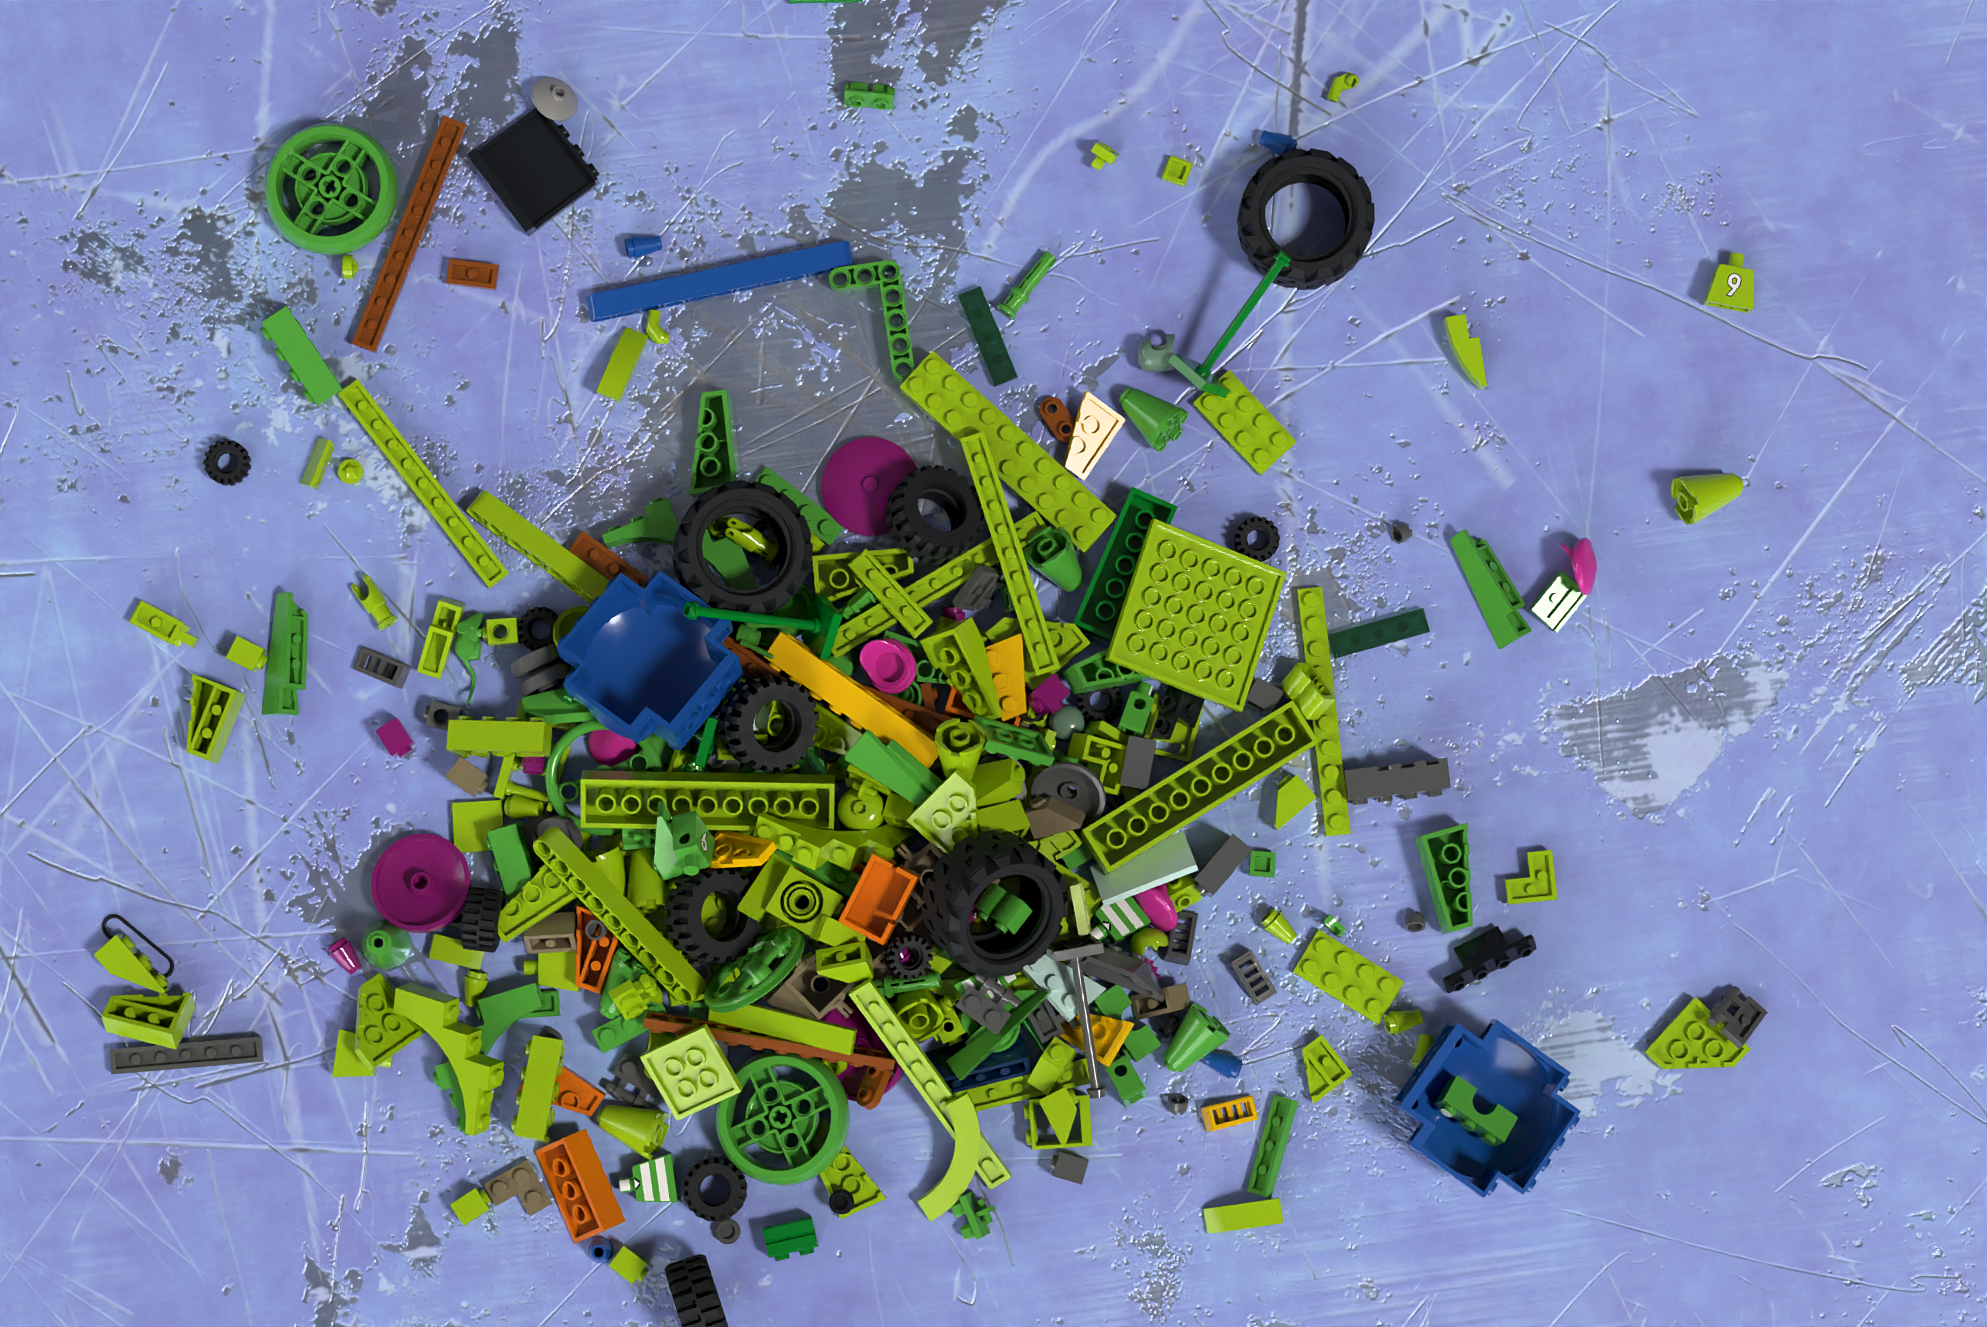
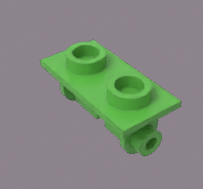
M851 81V84L846 83L844 106L893 110L895 88H891L890 85L873 84V91H868V83Z

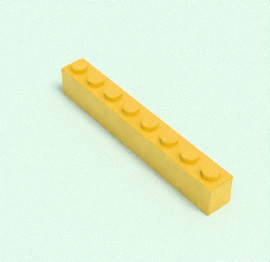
M787 631L779 633L767 651L774 655V659L764 656L769 660V666L779 672L781 670L785 671L790 675L788 679L799 683L800 686L802 684L810 689V695L815 699L827 701L830 704L829 708L839 715L843 713L850 718L849 722L860 730L862 728L869 729L882 743L888 744L894 739L930 771L933 770L940 759L933 735L832 663L819 659L808 646Z

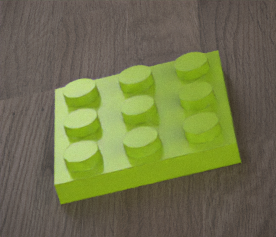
M707 1024L654 1047L640 1056L641 1061L676 1121L740 1093L743 1089Z

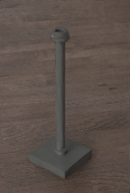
M1094 936L1050 944L1045 950L1047 952L1046 956L1054 962L1071 961L1091 1085L1087 1089V1094H1090L1091 1099L1104 1097L1106 1087L1101 1086L1081 963V959L1085 956L1104 953L1103 943Z

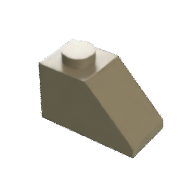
M461 756L445 776L473 797L477 793L482 795L489 786L487 782L489 776Z
M1053 796L1033 798L1025 809L1026 816L1031 825L1029 828L1034 839L1079 829L1085 818L1083 811Z
M552 913L525 931L523 937L528 954L577 951V913Z
M1186 983L1161 988L1165 997L1163 1002L1143 994L1130 996L1136 1020L1190 1008L1192 1005Z

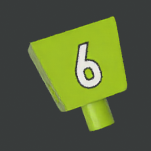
M1730 253L1728 265L1719 264L1716 267L1703 305L1748 314L1753 310L1754 270L1743 268L1745 255Z

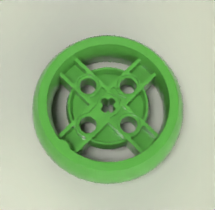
M342 123L315 124L291 135L274 153L265 176V201L269 215L277 229L296 246L321 255L347 254L370 244L389 224L398 199L397 173L391 157L385 148L367 132ZM322 143H344L338 153H322L309 160L300 156L306 150ZM368 156L376 166L380 178L378 202L367 197L368 180L362 166ZM341 164H351L350 170L347 173H339ZM307 172H316L314 180L305 181ZM286 176L295 181V198L301 209L295 221L288 214L284 204L283 184ZM334 184L336 191L334 193L330 191L328 194L326 187ZM350 197H358L356 206L348 207L346 205ZM318 204L324 205V210L320 215L312 214L314 206ZM353 218L363 222L356 229L342 235L319 236L324 225H340Z
M774 1050L758 1053L745 1060L734 1070L743 1088L751 1080L756 1091L748 1102L746 1121L736 1126L735 1107L740 1093L716 1104V1131L720 1144L730 1161L749 1177L759 1182L780 1186L803 1183L826 1170L842 1150L850 1124L848 1099L841 1082L834 1072L816 1057L808 1059L802 1058L796 1053L778 1054ZM784 1066L800 1069L812 1076L820 1086L809 1091L805 1086L796 1081L780 1079L775 1067ZM770 1087H774L778 1093L774 1101H770L767 1098V1091ZM804 1099L808 1100L811 1105L809 1112L806 1114L799 1107ZM830 1108L831 1124L828 1136L821 1149L814 1155L809 1143L818 1130L819 1113ZM779 1111L787 1113L788 1118H785V1123L777 1120V1116H780ZM759 1120L765 1124V1131L761 1135L757 1134L754 1128ZM791 1133L796 1134L798 1137V1144L795 1147H791L787 1141ZM756 1143L760 1148L769 1153L785 1155L790 1167L777 1168L763 1164L751 1156L745 1148Z

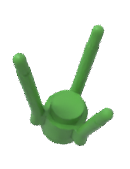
M756 623L741 624L737 632L736 642L740 643V646L747 647L769 659H774L773 654L757 646L770 648L772 645L760 640L761 631L757 630V628L788 627Z

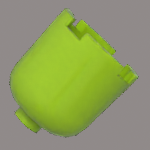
M851 788L842 795L838 803L837 815L840 824L846 831L869 830L883 825L885 819L882 813L885 801L879 793H877L875 798L867 795L865 800H861L858 798L859 791Z

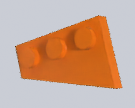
M563 1065L561 1076L556 1077V1082H559L558 1098L552 1104L592 1116L606 1096V1093ZM523 1084L519 1088L521 1091L523 1090Z

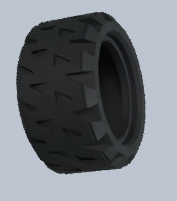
M1310 148L1309 151L1295 149L1283 152L1279 157L1271 158L1262 165L1248 182L1237 217L1238 237L1241 248L1248 256V261L1258 273L1265 276L1275 262L1273 255L1277 254L1279 250L1283 251L1292 259L1289 262V267L1283 266L1273 280V283L1286 288L1297 287V290H1313L1323 285L1329 286L1342 279L1361 259L1372 236L1375 221L1374 203H1372L1370 189L1362 176L1359 177L1354 166L1340 156L1336 158L1328 151ZM1296 183H1310L1329 191L1338 200L1344 212L1345 233L1343 239L1330 251L1317 256H1299L1280 247L1268 231L1265 209L1271 197L1282 188Z
M745 480L726 482L722 486L711 488L690 506L675 534L672 561L674 573L680 581V585L712 608L772 615L785 606L802 586L812 562L813 544L811 543V532L805 516L800 514L798 506L783 492L780 494L774 487L757 481L749 483ZM730 514H747L765 522L775 533L781 548V565L776 578L767 585L752 590L734 589L716 579L708 569L702 551L703 536L711 523Z
M998 830L980 832L977 838L968 836L954 844L953 850L949 854L944 853L934 865L933 876L927 878L923 891V899L925 901L922 904L923 922L928 928L927 932L933 941L969 972H974L981 977L997 978L998 975H1013L1023 971L1024 966L1035 964L1047 953L1045 951L1047 947L1055 943L1063 928L1061 921L1062 918L1066 917L1068 898L1062 894V892L1067 890L1063 875L1056 869L1057 866L1016 834L1006 831L1003 835ZM1008 875H1019L1020 892L1018 898L1029 906L1032 913L1014 935L1009 932L1003 934L993 927L983 932L970 933V913L980 893L999 878Z

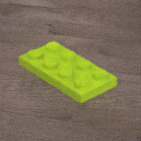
M1228 370L1218 379L1231 390L1227 397L1222 398L1204 392L1193 402V405L1261 476L1297 441L1239 379Z
M1319 929L1292 971L1297 976L1379 1025L1404 983L1401 979Z

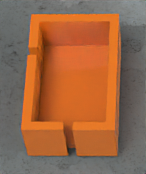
M875 852L868 861L838 922L884 945L888 942L897 924L894 920L900 918L921 875L903 865H899L896 868L897 862Z

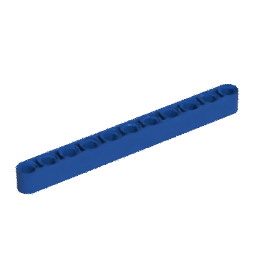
M840 241L599 292L586 296L590 321L599 322L831 273L835 268L854 265L850 242Z

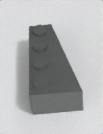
M1441 758L1434 762L1424 760L1407 765L1400 763L1386 765L1385 767L1376 766L1344 771L1347 801H1353V805L1368 804L1367 799L1377 798L1378 803L1393 801L1392 796L1402 795L1403 800L1415 799L1418 793H1427V797L1442 796V791L1451 788L1447 758Z

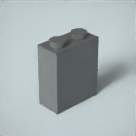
M1233 833L1193 879L1196 884L1194 886L1195 889L1203 897H1206V895L1212 897L1249 855L1252 849Z

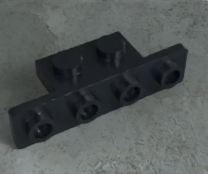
M1169 685L1150 736L1153 739L1169 740L1177 721L1187 728H1195L1205 699Z
M1497 926L1453 948L1463 968L1443 978L1445 989L1448 994L1453 991H1460L1467 984L1475 980L1484 979L1489 973L1497 969H1503L1519 958L1529 956L1537 949L1532 934L1509 945Z

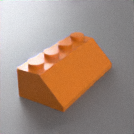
M586 1129L535 1151L574 1244L625 1222L622 1210L619 1207Z

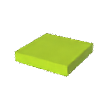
M503 800L452 803L454 845L462 853L490 851L486 842L487 832L504 825Z

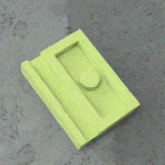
M1083 880L1072 882L1070 889H1068L1069 903L1073 904L1075 914H1072L1074 929H1078L1079 936L1088 935L1091 931Z

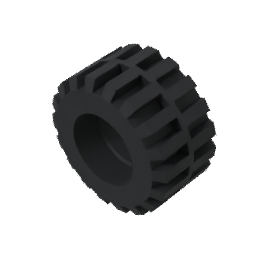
M479 887L470 888L466 896L462 917L461 943L463 949L494 953L498 948L501 939L498 935L499 916L501 910L505 907V897L502 890Z
M719 1157L705 1159L693 1166L686 1175L683 1185L684 1200L687 1202L690 1211H693L699 1218L715 1222L728 1219L741 1209L747 1197L748 1186L745 1175L728 1159ZM713 1174L725 1177L730 1184L729 1197L723 1203L716 1205L706 1202L700 1190L703 1180Z

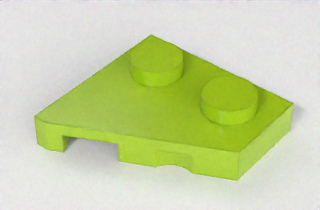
M1322 1034L1301 1049L1311 1101L1314 1104L1352 1075L1351 1071Z

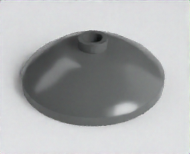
M1056 762L1051 766H1046L1037 774L1031 788V799L1053 796L1085 813L1084 821L1081 828L1075 830L1084 829L1100 818L1106 803V794L1100 779L1085 766L1073 762Z

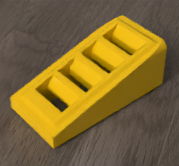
M1252 1095L1201 1108L1207 1133L1258 1120ZM1243 1102L1245 1103V1107L1248 1114V1117L1245 1118L1241 1107V1103ZM1232 1105L1235 1106L1238 1120L1234 1119ZM1221 1108H1225L1228 1120L1226 1123L1224 1122ZM1213 1110L1215 1111L1218 1125H1216L1215 1119L1212 1112Z

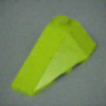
M972 617L952 623L920 640L930 663L935 669L940 668L948 678L946 682L950 687L955 686L963 695L962 701L974 715L992 720L1002 716L984 642Z

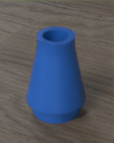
M1266 130L1263 131L1259 144L1267 147L1279 156L1283 152L1295 150L1298 140L1293 139L1292 135L1273 133Z
M630 235V238L624 240L627 257L634 258V260L662 250L660 236Z
M1212 1051L1206 1056L1204 1064L1228 1079H1237L1243 1060L1238 1059L1236 1055Z
M598 1238L590 1244L588 1252L594 1262L602 1264L612 1258L614 1249L610 1241ZM597 1247L603 1249V1256L596 1255Z

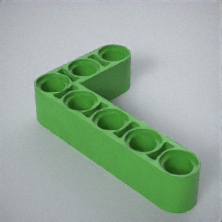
M892 260L833 269L829 275V283L832 290L837 293L880 288L892 373L896 381L903 383L915 369L899 265ZM886 268H893L896 271V275L891 279L885 278L882 273ZM863 271H867L872 277L868 282H861L858 279V275ZM837 275H844L847 278V282L842 286L836 285L833 280ZM888 293H898L900 296L899 300L896 303L888 302L886 300ZM894 316H899L903 319V324L900 327H893L889 323L890 319ZM898 340H902L907 344L906 349L902 352H898L893 348V344ZM900 365H907L910 368V373L906 376H900L896 370Z

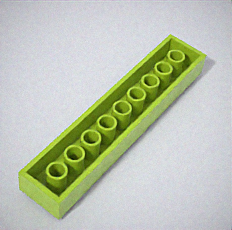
M933 350L899 386L900 392L961 447V438L984 431L1000 482L1034 512L1037 511L1040 517L1053 529H1059L1058 526L1063 527L1069 533L1073 547L1083 556L1117 520V515Z
M1292 700L1086 827L1079 835L1106 876L1317 745L1319 741Z
M583 770L581 775V828L656 829L658 802L663 800L671 816L696 811L708 830L755 831L758 816L761 813H766L798 825L834 830L835 775Z

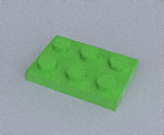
M975 715L973 721L979 724L985 732L983 748L987 752L1005 754L1014 760L1019 758L1028 760L1037 766L1041 764L1046 766L1052 765L1055 758L1041 732Z

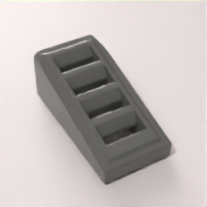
M362 646L353 669L402 689L411 666ZM370 654L372 655V659L369 663L368 668L365 669L364 666ZM380 658V659H381V662H380L379 667H378V669H377V671H376V673H375V672H373V671H374V669H375V667H376V664H377V662H378V659ZM389 662L391 663V665L388 669L386 677H384L383 674Z
M1181 910L1177 912L1178 919L1190 921L1191 925L1177 923L1176 927L1169 931V945L1165 949L1164 961L1187 966L1191 959L1198 913ZM1175 929L1187 931L1189 935L1175 933ZM1173 941H1184L1187 942V945L1173 943ZM1172 950L1185 952V954L1172 952Z
M1252 950L1229 963L1256 1006L1277 993ZM1251 960L1253 964L1241 971L1239 966ZM1256 968L1258 972L1246 980L1244 975ZM1262 977L1264 981L1251 988L1249 984ZM1267 985L1269 989L1256 996L1254 992Z

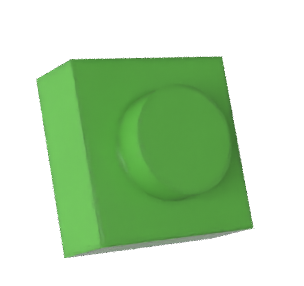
M1251 851L1248 876L1274 878L1276 853Z

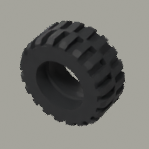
M926 465L920 469H914L894 488L888 497V503L885 505V514L888 515L885 518V523L891 529L888 532L891 539L895 538L898 542L896 546L900 550L904 549L908 552L907 556L912 559L917 557L919 562L924 564L931 561L932 565H941L942 562L949 563L961 556L977 540L984 526L982 520L985 518L983 509L980 508L981 503L976 495V488L974 485L970 486L967 483L968 479L962 475L960 477L956 474L957 471L951 468L944 470V466L935 465L933 468L931 465ZM918 499H928L938 503L949 516L951 531H942L930 526L920 514Z
M769 673L746 677V683L739 681L734 686L736 690L728 692L726 695L728 701L726 705L722 704L720 709L723 712V717L718 719V726L723 728V731H720L719 734L721 740L727 742L724 746L728 753L733 754V758L738 762L763 772H782L786 770V766L792 768L798 765L797 760L799 758L804 760L808 755L807 749L809 747L813 748L816 742L813 740L814 734H818L819 727L816 726V721H819V712L814 711L813 708L816 707V703L813 698L809 697L810 693L808 690L791 679ZM778 700L784 710L783 728L778 737L772 742L759 745L753 732L754 719L758 711L766 703Z
M728 868L700 869L696 875L685 874V877H680L675 882L676 889L671 888L668 894L670 901L665 902L664 910H667V917H664V923L669 927L667 935L669 939H674L673 946L676 950L682 951V955L686 958L700 963L724 964V962L730 963L736 961L738 957L745 956L749 951L747 948L754 947L757 942L755 937L760 935L762 931L760 921L758 922L737 910L738 905L751 887L749 885L751 880L746 875H741L740 871ZM716 892L725 904L727 917L723 930L713 939L703 927L701 912L707 897L711 893Z
M698 1254L668 1264L664 1270L681 1326L728 1327L706 1256Z

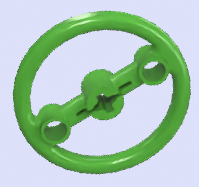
M597 720L586 721L571 728L555 744L546 765V789L557 813L562 817H571L580 831L592 835H616L622 833L621 828H581V818L576 816L567 807L568 802L574 801L581 795V778L575 781H565L561 784L557 783L556 775L559 760L570 743L585 733L595 730H609ZM646 738L638 743L642 750L633 754L630 759L613 766L601 764L595 767L593 771H618L624 769L623 771L662 772V765L654 745ZM641 756L645 758L647 763L645 768L637 770L632 766V760L635 757ZM565 785H573L576 788V795L572 798H567L562 794V788Z
M785 926L769 930L755 937L757 940L753 948H747L749 951L745 956L738 957L736 961L730 963L724 962L715 971L705 989L704 1001L713 1012L727 1013L741 1009L763 997L776 987L799 961L805 947L803 934L794 927ZM787 954L784 960L772 972L768 965L775 957L779 958ZM738 968L741 974L734 982L729 981L723 984L726 978ZM750 985L752 986L751 989L744 992Z

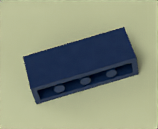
M1021 1030L1016 1042L1010 1048L1002 1052H992L963 1080L957 1078L946 1061L966 1047L965 1042L924 1052L953 1093L1032 1074Z

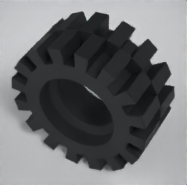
M223 439L224 441H216V444L214 446L211 445L209 447L210 450L205 452L204 455L206 459L203 460V464L206 467L204 468L206 473H208L212 480L224 486H234L237 482L241 483L244 477L247 478L249 475L247 473L248 470H251V458L248 455V451L241 444L233 440ZM227 453L233 454L237 460L236 467L230 472L221 471L218 466L219 458Z
M1254 516L1253 518H1248L1236 530L1234 536L1235 548H1237L1240 554L1264 562L1275 554L1279 546L1280 535L1278 534L1277 527L1273 525L1274 523L1271 520H1266L1267 518L1265 517L1259 518ZM1254 530L1262 531L1267 539L1266 545L1260 549L1252 548L1247 541L1248 534Z
M537 606L531 610L528 609L524 615L522 614L521 620L518 622V635L521 642L532 651L555 644L553 627L559 616L553 610L543 606ZM538 620H544L550 625V633L544 639H537L531 633L532 625Z
M1116 686L1079 693L1077 698L1078 709L1087 720L1108 723L1118 715L1122 707L1120 689ZM1100 691L1108 695L1110 703L1105 710L1098 711L1091 706L1090 697L1095 692Z
M904 931L901 936L899 934L894 935L895 940L892 941L890 939L888 941L890 946H885L884 949L887 955H884L887 967L901 979L911 980V977L916 980L919 978L918 975L920 973L924 976L926 974L925 968L930 969L931 967L929 961H933V956L930 954L933 951L929 947V943L920 935L911 931L910 934ZM906 947H914L917 951L916 960L909 965L902 964L900 961L902 950Z

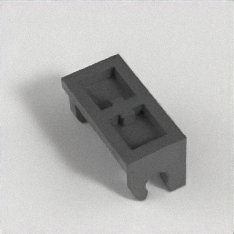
M1129 735L1120 785L1148 790L1156 740Z

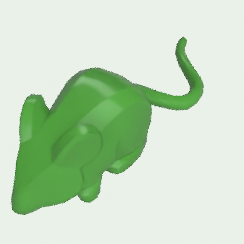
M483 613L475 614L467 620L459 622L456 627L459 635L455 641V651L467 667L472 679V686L467 701L468 705H470L476 685V676L469 661L480 660L482 650L480 639H483V631L480 628L483 622Z

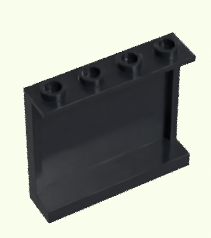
M537 108L522 117L478 151L473 149L467 154L528 236L539 230L600 184L597 178L600 175L592 163L589 165L585 163L582 159L585 154L577 143L572 146L567 139L570 137V134L562 124L557 126L552 119L545 117Z

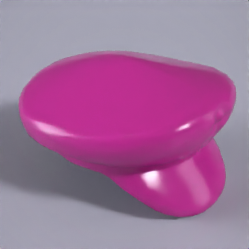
M1582 538L1575 543L1574 547L1560 542V546L1572 561L1574 576L1583 595L1591 594L1597 572V562L1591 541L1588 538Z
M894 638L873 640L867 643L861 650L860 663L864 668L867 678L878 690L888 694H897L906 690L914 681L917 671L915 658L911 651L900 641Z
M595 730L590 732L589 751L599 764L613 766L630 759L633 754L637 753L639 744L633 740L622 737L610 730Z
M1165 883L1131 896L1150 919V925L1161 931H1170L1176 927L1178 917L1174 904L1167 894Z

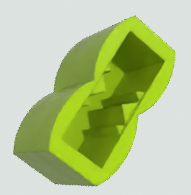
M1298 662L1281 682L1284 695L1294 701L1304 719L1318 720L1336 699L1331 689L1322 681L1321 676L1310 663Z

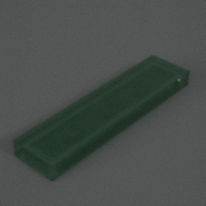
M981 286L959 294V301L994 386L997 387L1017 379V373Z
M1424 608L1329 634L1328 640L1333 658L1337 659L1429 633L1430 629Z

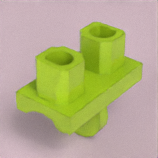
M850 763L848 766L849 778L855 780L852 788L859 791V799L865 800L867 795L875 798L878 791L889 796L893 790Z

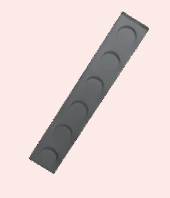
M262 1037L179 1043L177 1050L160 1045L110 1049L111 1074L264 1062Z

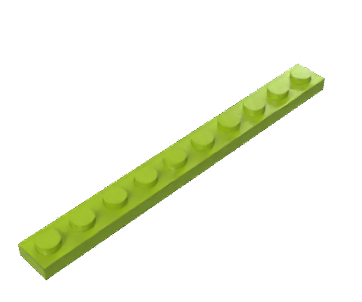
M356 379L338 393L486 585L491 589L506 578L510 573L361 382Z
M983 431L961 438L960 441L1036 676L1059 670L1061 668L985 433Z
M1037 511L1014 524L1021 548L1024 549L1029 546L1028 540L1037 531L1047 527ZM992 537L906 587L904 590L922 609L966 583L979 565L993 567L1000 563ZM879 603L839 627L831 653L836 660L897 624L898 621L882 603Z
M1322 587L1297 589L1305 663H1310L1317 670L1322 681L1334 694ZM1334 701L1318 720H1312L1313 733L1319 741L1315 745L1325 837L1351 834L1336 702Z
M871 978L851 989L849 996L955 1141L953 1122L945 1106V1102L956 1097ZM980 1130V1155L976 1171L988 1188L992 1190L1010 1179L1012 1173Z

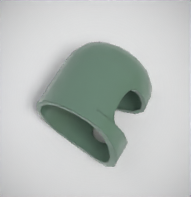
M1166 334V343L1163 345H1152L1150 337H1146L1139 342L1137 359L1139 366L1144 371H1174V367L1168 361L1173 355L1175 334Z
M1064 705L1054 715L1051 712L1047 715L1045 729L1050 728V730L1057 732L1055 739L1058 741H1070L1073 733H1081L1085 725L1084 717L1077 707Z

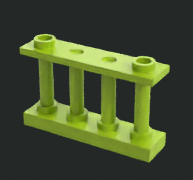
M520 700L515 718H520V721L529 722L530 718H537H523ZM583 722L558 723L549 725L554 728L569 731L571 728ZM551 742V751H550V752H552V750H553V748H554V746H555L556 743H552V742ZM573 742L570 743L561 756L556 775L558 784H561L563 781ZM512 752L511 757H504L493 796L506 800L507 795L511 796V794L541 801L548 803L546 811L554 813V807L548 793L514 784V781H511L513 771H523L521 757L516 756V752ZM546 767L543 768V773L539 774L540 776L545 777Z

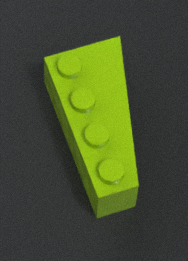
M895 548L869 551L896 581L914 575L913 559L906 555L908 552L904 549ZM861 552L812 556L815 593L824 594L832 604L856 595L865 587L847 566Z
M458 716L457 720H449L446 750L459 757L470 758V755L479 758H489V753L499 757H511L512 752H516V756L520 757L550 756L552 726L544 722L545 719L530 718L529 722L520 721V718L506 717L505 721H496L497 718L482 717L481 720H473L469 716Z
M533 1035L532 1041L528 1040L526 1055L529 1058L527 1066L524 1065L521 1072V1080L524 1081L523 1090L518 1091L516 1105L519 1106L518 1116L514 1115L511 1129L515 1131L514 1135L521 1139L551 1144L552 1135L548 1134V1127H551L555 1120L556 1113L554 1112V1107H552V1102H556L558 1098L559 1082H556V1077H560L562 1073L565 1041Z

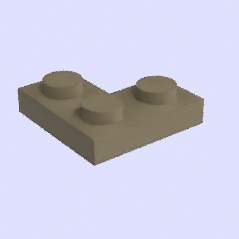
M529 1159L483 1184L495 1206L518 1194L529 1216L553 1204Z

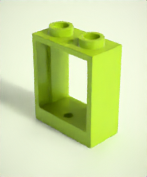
M1089 1095L1076 1096L1079 1101L1081 1140H1067V1143L1061 1145L1059 1141L1038 1143L1035 1105H1040L1038 1100L1041 1098L1028 1099L1029 1104L1024 1105L1025 1120L1030 1119L1031 1129L1026 1130L1027 1145H1032V1150L1093 1146Z

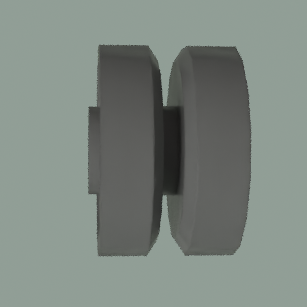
M555 644L533 651L509 665L514 678L527 677L518 686L523 697L549 691L565 682V678L571 669L568 663L556 664L562 658H560Z

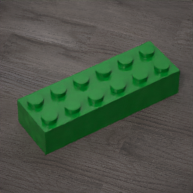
M1134 487L1131 488L1073 622L1079 630L1111 643L1152 519H1157L1170 525L1178 506Z

